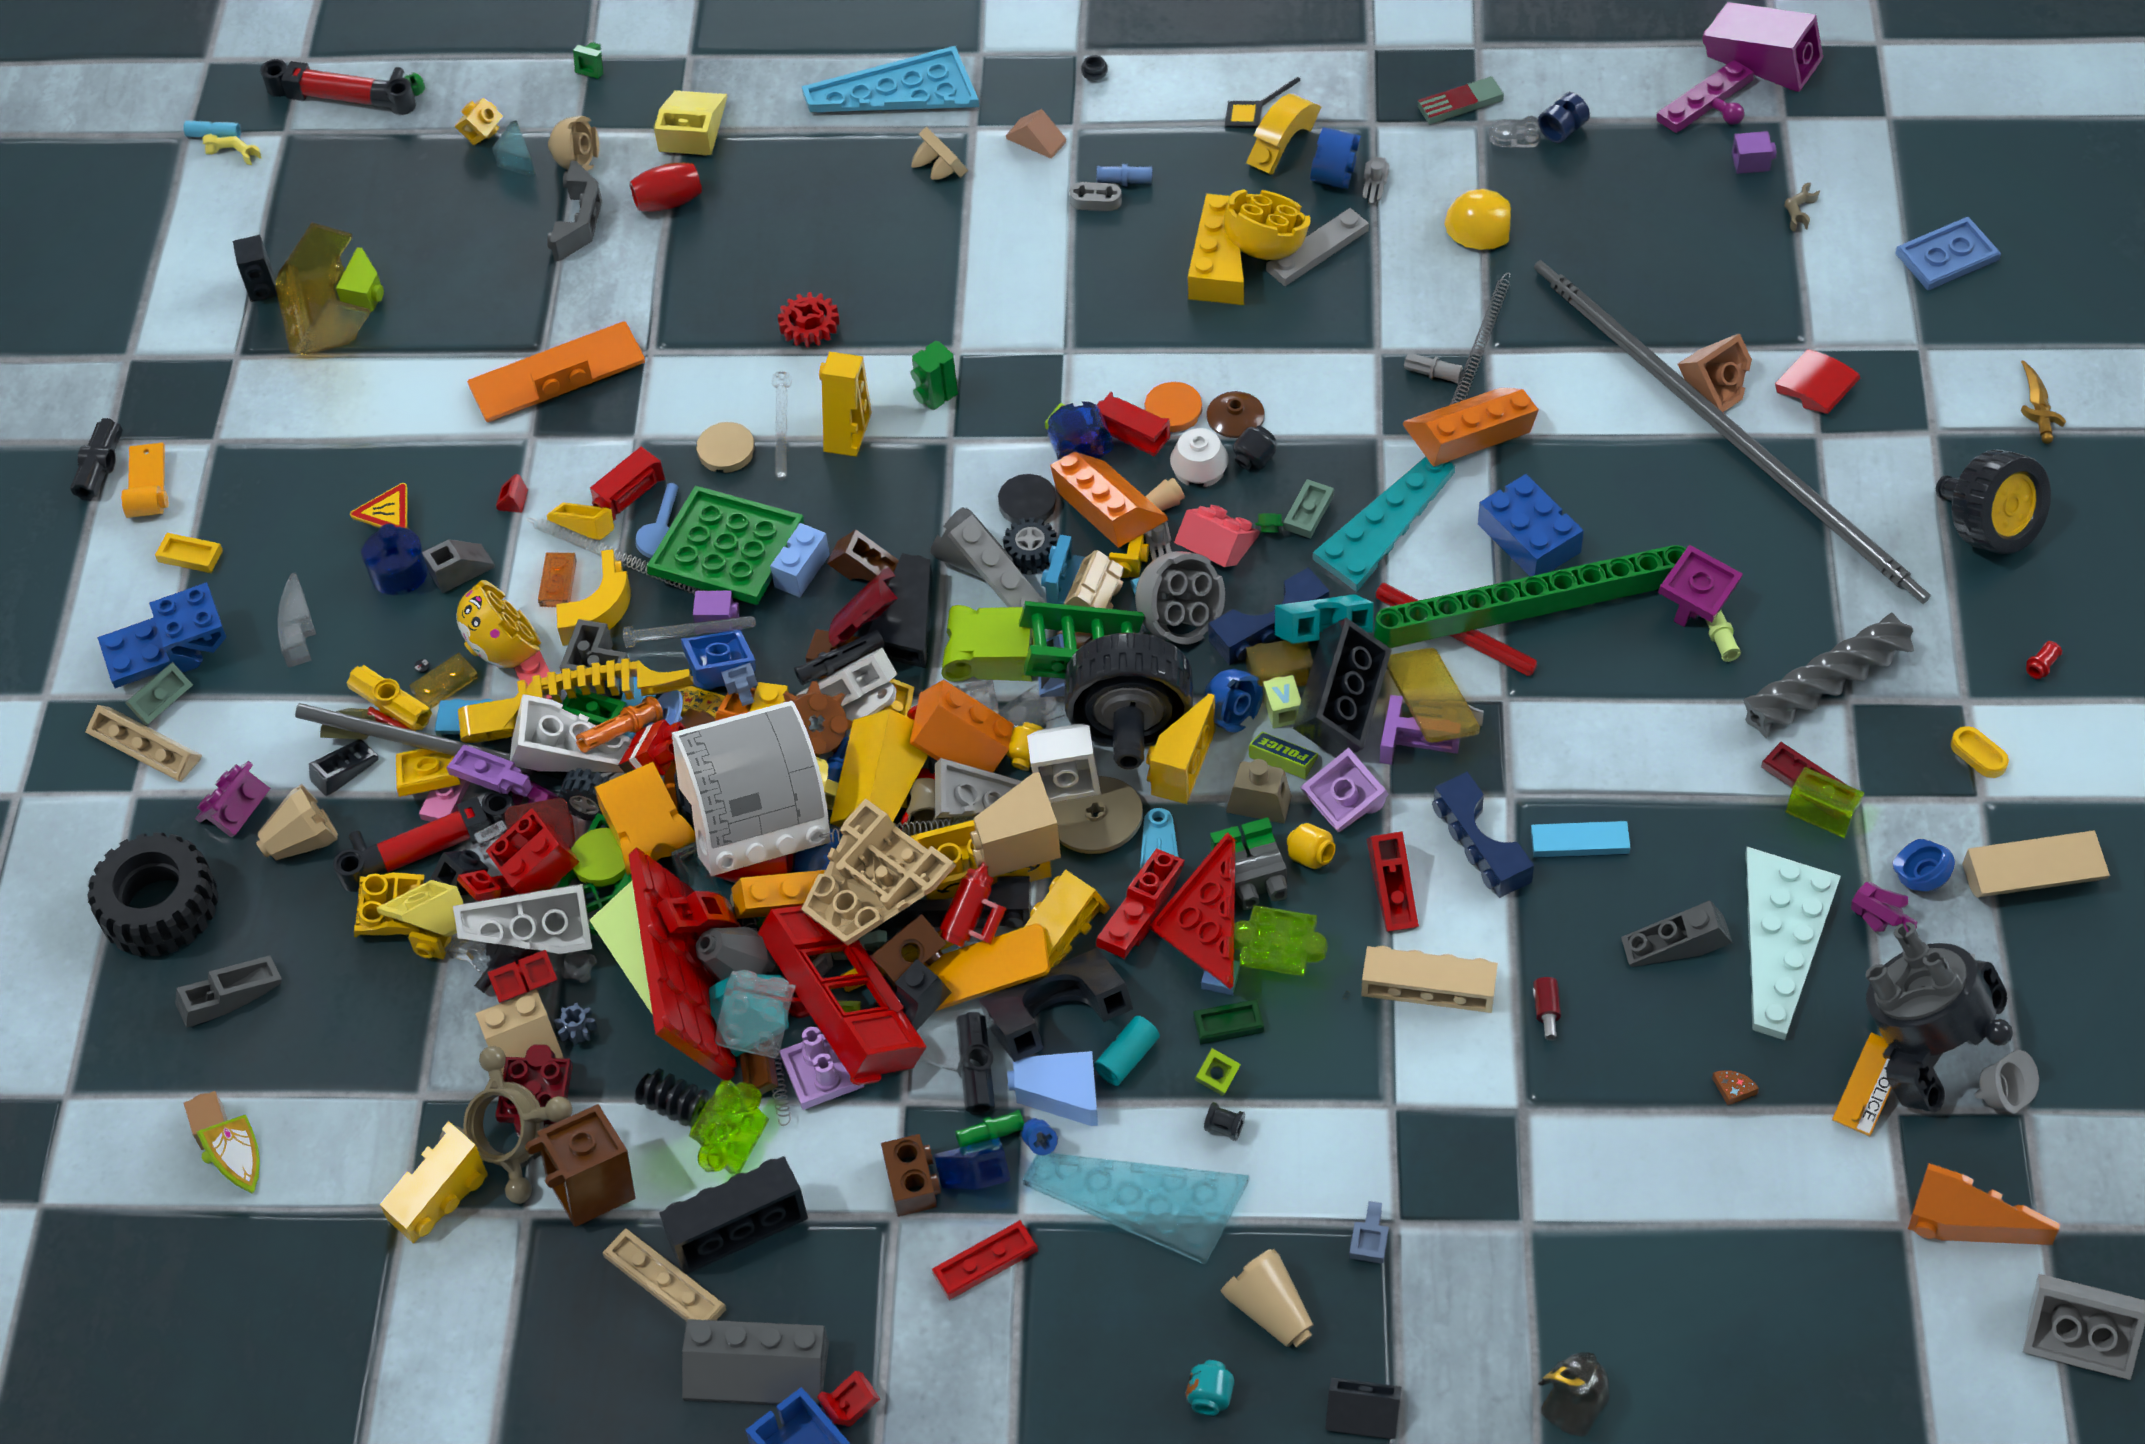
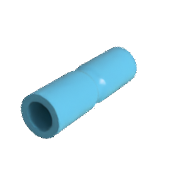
M186 120L184 123V135L186 137L203 138L204 135L213 134L218 138L231 136L240 138L241 127L239 123H211Z

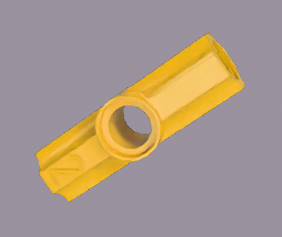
M365 665L362 667L357 666L350 672V677L346 682L348 688L378 707L380 712L395 718L414 731H422L429 724V719L432 715L431 709L400 689L396 680L383 678Z

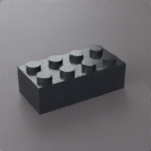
M1344 618L1323 629L1293 729L1334 757H1338L1347 748H1350L1353 753L1362 750L1392 649L1348 618Z
M785 1156L778 1159H769L754 1170L747 1173H738L721 1185L705 1188L696 1196L683 1202H674L665 1210L659 1212L668 1242L682 1272L686 1275L808 1219L801 1188Z

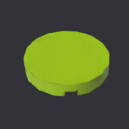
M610 828L591 830L579 837L572 846V852L580 861L573 868V872L580 881L603 887L614 884L624 877L626 870L622 851Z

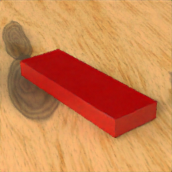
M1021 1220L932 1268V1274L948 1300H951L1038 1252V1248Z

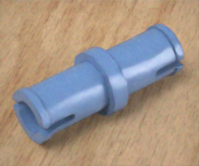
M1122 164L1121 167L1097 166V183H1121V186H1127V183L1152 184V166L1127 167V164Z

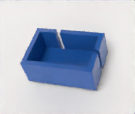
M1527 474L1505 486V493L1500 489L1479 502L1478 525L1529 576L1548 573L1581 553L1584 530L1567 513L1562 516V508Z
M802 1387L776 1406L781 1423L784 1425L782 1428H778L775 1415L769 1411L745 1430L749 1444H850Z

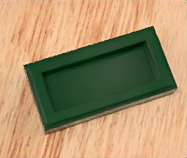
M1257 999L1193 1011L1200 1045L1264 1033V1024Z

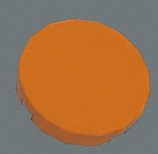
M1167 382L1154 387L1147 394L1144 403L1146 411L1161 418L1170 419V432L1172 433L1191 428L1197 423L1198 417L1202 413L1200 394L1195 388L1181 382Z

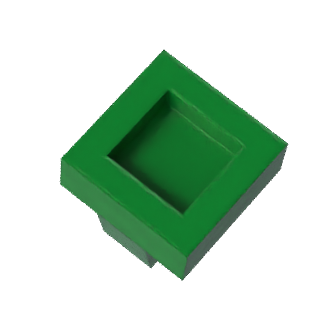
M591 42L587 46L577 45L574 48L575 73L597 79L602 76L601 44Z

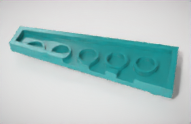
M1425 456L1313 552V560L1357 592L1377 569L1378 563L1384 555H1388L1394 548V543L1401 535L1404 536L1408 531L1411 522L1416 516L1422 514L1428 503L1435 498L1454 475L1455 465L1449 461L1433 467Z

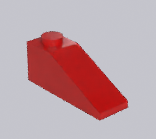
M1403 831L1370 836L1367 838V845L1386 932L1419 927Z

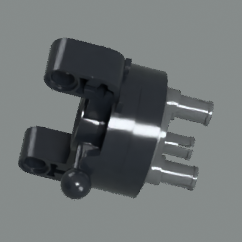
M1906 922V927L1909 930L1908 933L1903 923L1894 930V936L1898 939L1903 952L1892 958L1885 965H1874L1866 972V978L1870 981L1866 993V1004L1873 1020L1888 1044L1882 1056L1889 1059L1886 1076L1899 1102L1904 1107L1937 1112L1944 1103L1945 1091L1934 1070V1066L1943 1053L1965 1042L1971 1045H1978L1985 1037L1991 1044L1996 1046L2006 1045L2011 1041L2013 1035L2011 1025L2005 1020L1996 1019V1014L2002 1013L2005 1009L2007 991L1991 962L1974 960L1968 951L1953 944H1926L1921 941L1914 924Z

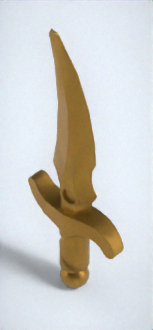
M2021 360L2029 382L2030 402L2034 405L2035 410L2023 405L2020 411L2026 418L2038 423L2042 442L2050 444L2053 441L2050 422L2063 427L2066 420L2060 414L2050 411L2051 406L2048 403V393L2041 378L2028 363Z

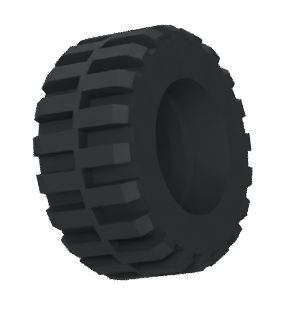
M153 832V836H147L146 833L136 835V839L132 841L126 839L120 842V847L113 850L111 848L104 855L106 859L103 862L99 861L94 868L96 875L90 877L88 884L90 890L87 894L91 911L106 938L111 943H114L118 949L124 952L131 950L133 955L145 956V953H149L150 956H160L164 951L169 950L170 953L178 951L179 946L184 943L189 945L195 940L194 936L197 933L202 934L208 927L206 921L212 920L216 912L214 906L218 903L217 884L204 856L189 840L183 841L181 836L170 834L167 837L165 833ZM161 880L178 882L173 893L163 902L149 908L137 909L129 907L134 895L146 885Z

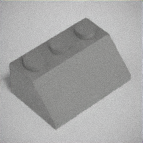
M2038 1274L2029 1310L2023 1353L2131 1380L2145 1327V1300Z

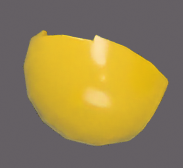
M1484 188L1469 190L1458 196L1448 208L1444 222L1446 232L1455 242L1468 248L1484 250L1495 249L1505 245L1509 241L1511 205L1506 198L1496 191Z

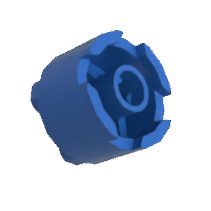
M1322 127L1317 142L1316 155L1313 158L1310 179L1317 183L1348 189L1352 175L1348 171L1354 172L1357 156H1355L1356 152L1353 151H1358L1361 136Z

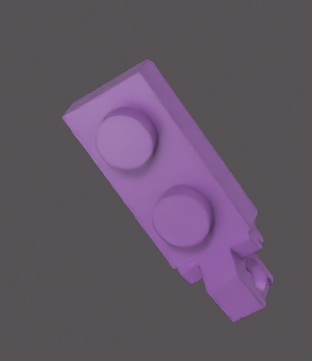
M465 744L446 767L448 773L452 776L499 793L508 794L511 790L514 794L526 797L533 788L529 781V776L522 774V770L517 768L514 762Z

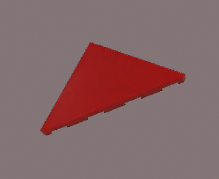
M1228 832L1148 927L1227 988L1231 989L1234 980L1235 839Z

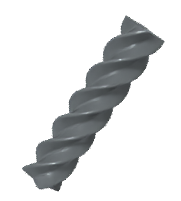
M1892 612L1879 623L1867 626L1855 637L1846 639L1837 644L1831 651L1816 656L1806 666L1792 670L1782 680L1770 683L1756 695L1744 698L1743 701L1747 710L1746 723L1756 727L1767 738L1773 723L1789 725L1794 721L1799 708L1806 710L1817 709L1823 694L1841 695L1847 679L1864 681L1868 677L1872 665L1887 667L1892 663L1896 651L1913 652L1914 647L1911 641L1912 626L1902 623Z

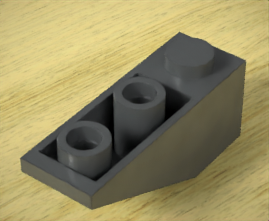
M1711 900L1621 937L1628 963L1631 967L1701 956L1732 943L1724 915Z

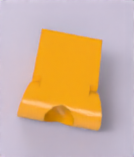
M653 762L595 787L599 808L622 851L627 876L631 874L628 854L636 847L643 851L645 855L647 854L655 861H658L660 858L676 855L696 846L695 831L678 814L677 808Z

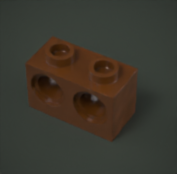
M920 1134L881 1143L897 1216L936 1208L935 1195L940 1194L941 1190L937 1174L930 1175L928 1165L934 1164L930 1145L923 1146ZM907 1157L916 1158L909 1163L902 1162ZM914 1186L923 1187L920 1191L917 1192L908 1191L910 1188Z

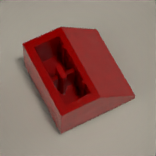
M533 808L485 850L510 886L519 894L551 889L580 862L566 842Z

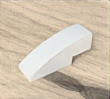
M880 648L817 683L823 694L833 697L843 693L845 697L841 706H844L860 698L863 694L889 682L897 675V672L884 649ZM809 687L799 692L796 696L806 694ZM810 717L809 719H810L811 721H813V720H815V719H817V718H812V717Z

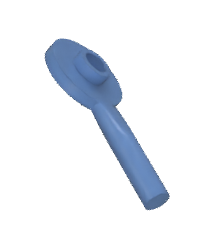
M674 483L667 484L656 523L644 525L636 534V547L641 554L648 558H652L669 530L667 525L678 491V486Z

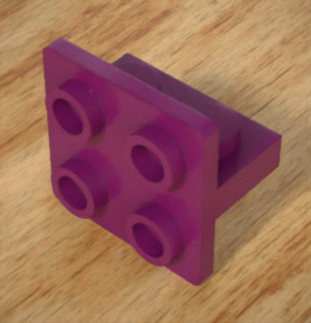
M250 761L241 766L235 764L229 772L226 770L217 780L215 785L218 788L211 795L207 794L199 803L197 809L200 812L195 819L199 823L208 819L232 838L271 788L249 772L253 766Z

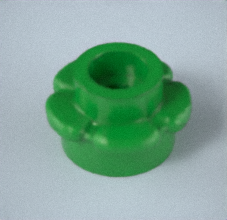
M1259 513L1258 522H1255V525L1261 526V532H1279V526L1284 525L1282 523V514Z

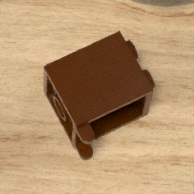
M599 1104L537 1131L538 1137L527 1142L525 1145L528 1154H535L541 1151L546 1175L545 1183L549 1188H552L574 1227L636 1199L628 1150Z

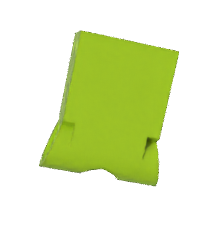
M964 605L952 606L949 609L947 634L950 639L944 649L941 672L943 678L954 682L964 681L973 676L984 680L1032 681V676L1024 674V663L1030 645H1034L1032 628L1019 627V619L1023 607L978 608L976 611Z

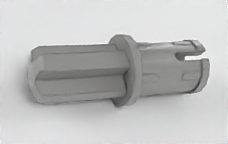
M1409 353L1404 362L1406 370L1429 375V379L1436 377L1457 384L1461 379L1463 371L1462 365L1441 361L1436 356L1432 359Z

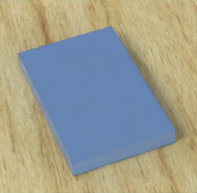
M1969 217L1896 247L1895 252L1927 291L1994 263L2001 256L1999 250Z

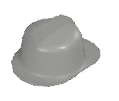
M2016 1050L2003 1057L1997 1063L1985 1067L1980 1074V1089L1974 1094L1977 1099H1984L1986 1104L1993 1109L2006 1110L2011 1114L2018 1112L2035 1098L2039 1088V1075L2034 1060L2027 1052Z

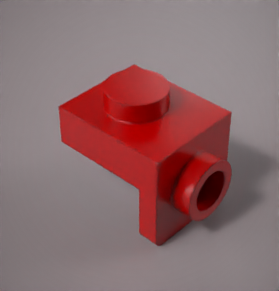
M859 1371L852 1373L831 1394L822 1391L817 1395L818 1400L823 1406L821 1410L833 1424L837 1423L849 1427L880 1400L864 1374Z

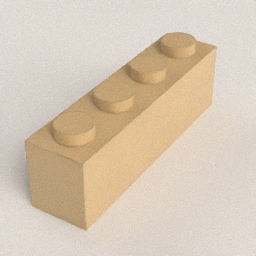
M1367 946L1361 996L1492 1013L1498 963L1490 962L1483 958L1472 960L1457 958L1451 954L1433 955L1425 954L1418 950L1401 951L1393 950L1386 946Z

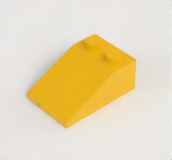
M1208 694L1160 734L1155 747L1150 746L1146 757V764L1150 765L1147 781L1151 782V795L1183 804L1188 803L1216 733L1215 695Z

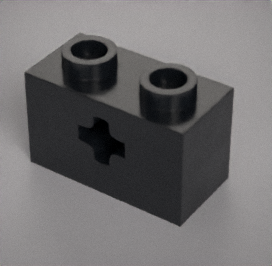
M261 235L233 240L236 263L250 301L253 302L278 296L274 272Z

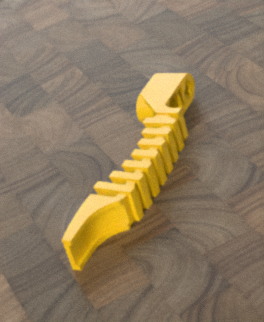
M629 658L621 659V663H615L614 660L606 661V665L602 666L599 662L591 663L592 667L590 668L580 665L574 671L566 668L562 669L560 674H556L555 671L547 672V677L541 678L540 675L532 676L533 680L529 685L525 680L517 681L518 694L514 698L467 705L459 708L458 719L461 741L465 743H478L512 737L523 694L547 699L546 695H551L554 701L562 703V689L567 692L568 698H576L575 686L581 688L583 695L591 694L590 683H592L596 688L597 694H605L604 681H607V687H609L612 696L620 695L619 679L622 678V691L625 693L626 700L634 699V677H637V688L641 689V696H648L694 685L693 676L690 674V669L656 672L645 667L640 661L631 662Z

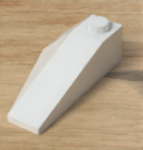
M522 695L510 753V761L514 762L516 767L536 771L570 772L571 770L576 771L577 768H581L583 771L590 769L592 772H623L618 764L629 748L628 746L632 741L631 738L622 734L584 753L576 744V735L597 726L588 722L589 717L581 713L579 716H576L562 709L563 705L554 700Z
M583 884L453 906L457 936L460 939L524 949L546 950L547 952L557 954L592 949Z

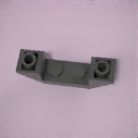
M571 161L568 172H564L563 185L564 188H568L570 200H579L580 211L575 214L574 222L555 221L553 231L549 232L547 245L549 249H552L555 261H561L592 242L602 204L598 182L577 161Z

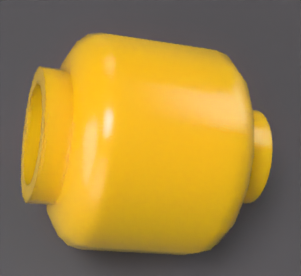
M1024 722L1022 726L1013 728L1009 750L1006 755L1013 760L1011 764L1014 767L1029 771L1031 762L1027 736L1044 728L1029 722Z
M1304 823L1290 832L1287 838L1290 858L1312 869L1321 868L1327 865L1335 854L1336 848L1331 833L1312 824Z

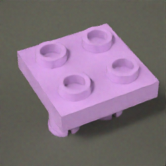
M808 1027L802 1032L803 1042L779 1050L802 1110L864 1087V1085L858 1086L850 1081L851 1076L817 1027Z

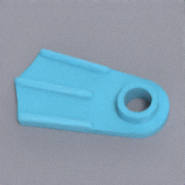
M1154 808L1145 815L1140 858L1141 869L1156 848L1179 857L1173 817L1166 809ZM1157 817L1163 818L1160 822L1154 821Z

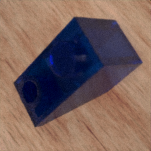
M999 1138L934 1154L942 1188L981 1189L1011 1181L1004 1149Z

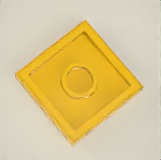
M423 748L397 753L396 788L399 797L460 785V778L450 775L446 768L454 756Z

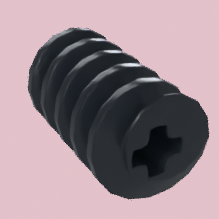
M660 1068L656 1069L652 1075L649 1073L645 1074L636 1087L635 1103L645 1105L650 1110L656 1109L658 1114L667 1115L669 1119L673 1121L678 1120L681 1125H689L692 1130H695L701 1124L706 1114L709 1091L703 1089L697 1095V1085L691 1084L686 1089V1080L682 1078L674 1085L675 1075L669 1073L663 1079L664 1070Z

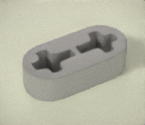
M1079 182L1072 185L1069 190L1070 204L1079 210L1113 211L1118 209L1122 203L1121 189L1119 186L1111 183Z

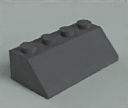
M687 1319L682 1350L683 1401L778 1405L802 1387L821 1408L817 1395L824 1388L829 1347L825 1326Z

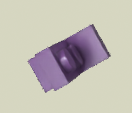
M1390 695L1380 745V763L1392 765L1396 744L1458 754L1461 726L1452 725L1448 722L1424 721L1415 717L1404 718L1402 717L1403 696Z

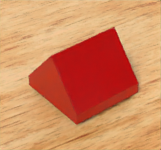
M513 475L501 486L496 504L497 510L522 513L528 488L520 475Z

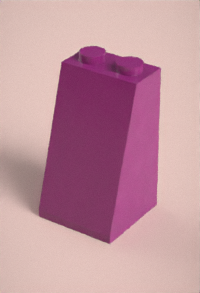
M1727 2L1703 34V44L1706 47L1707 57L1724 64L1736 60L1754 71L1755 76L1800 92L1823 59L1816 14Z

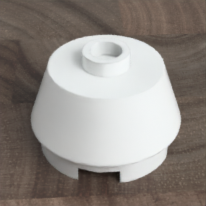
M1204 428L1191 429L1182 434L1170 457L1171 467L1176 477L1186 485H1189V482L1195 484L1204 483V487L1218 482L1223 477V472L1226 470L1229 462L1227 450L1218 436Z

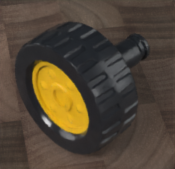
M1998 449L1986 451L1975 457L1966 466L1959 478H1952L1948 475L1942 476L1937 481L1935 487L1939 498L1952 501V517L1959 536L1971 546L1999 554H2012L2027 547L2043 528L2051 502L2050 481L2043 466L2034 458Z

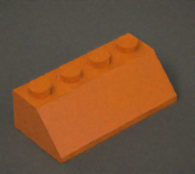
M1500 387L1408 419L1403 422V426L1432 466L1435 467L1530 433L1539 409L1524 389Z
M1073 452L1050 465L1057 493L1118 548L1168 521L1166 514L1103 460Z

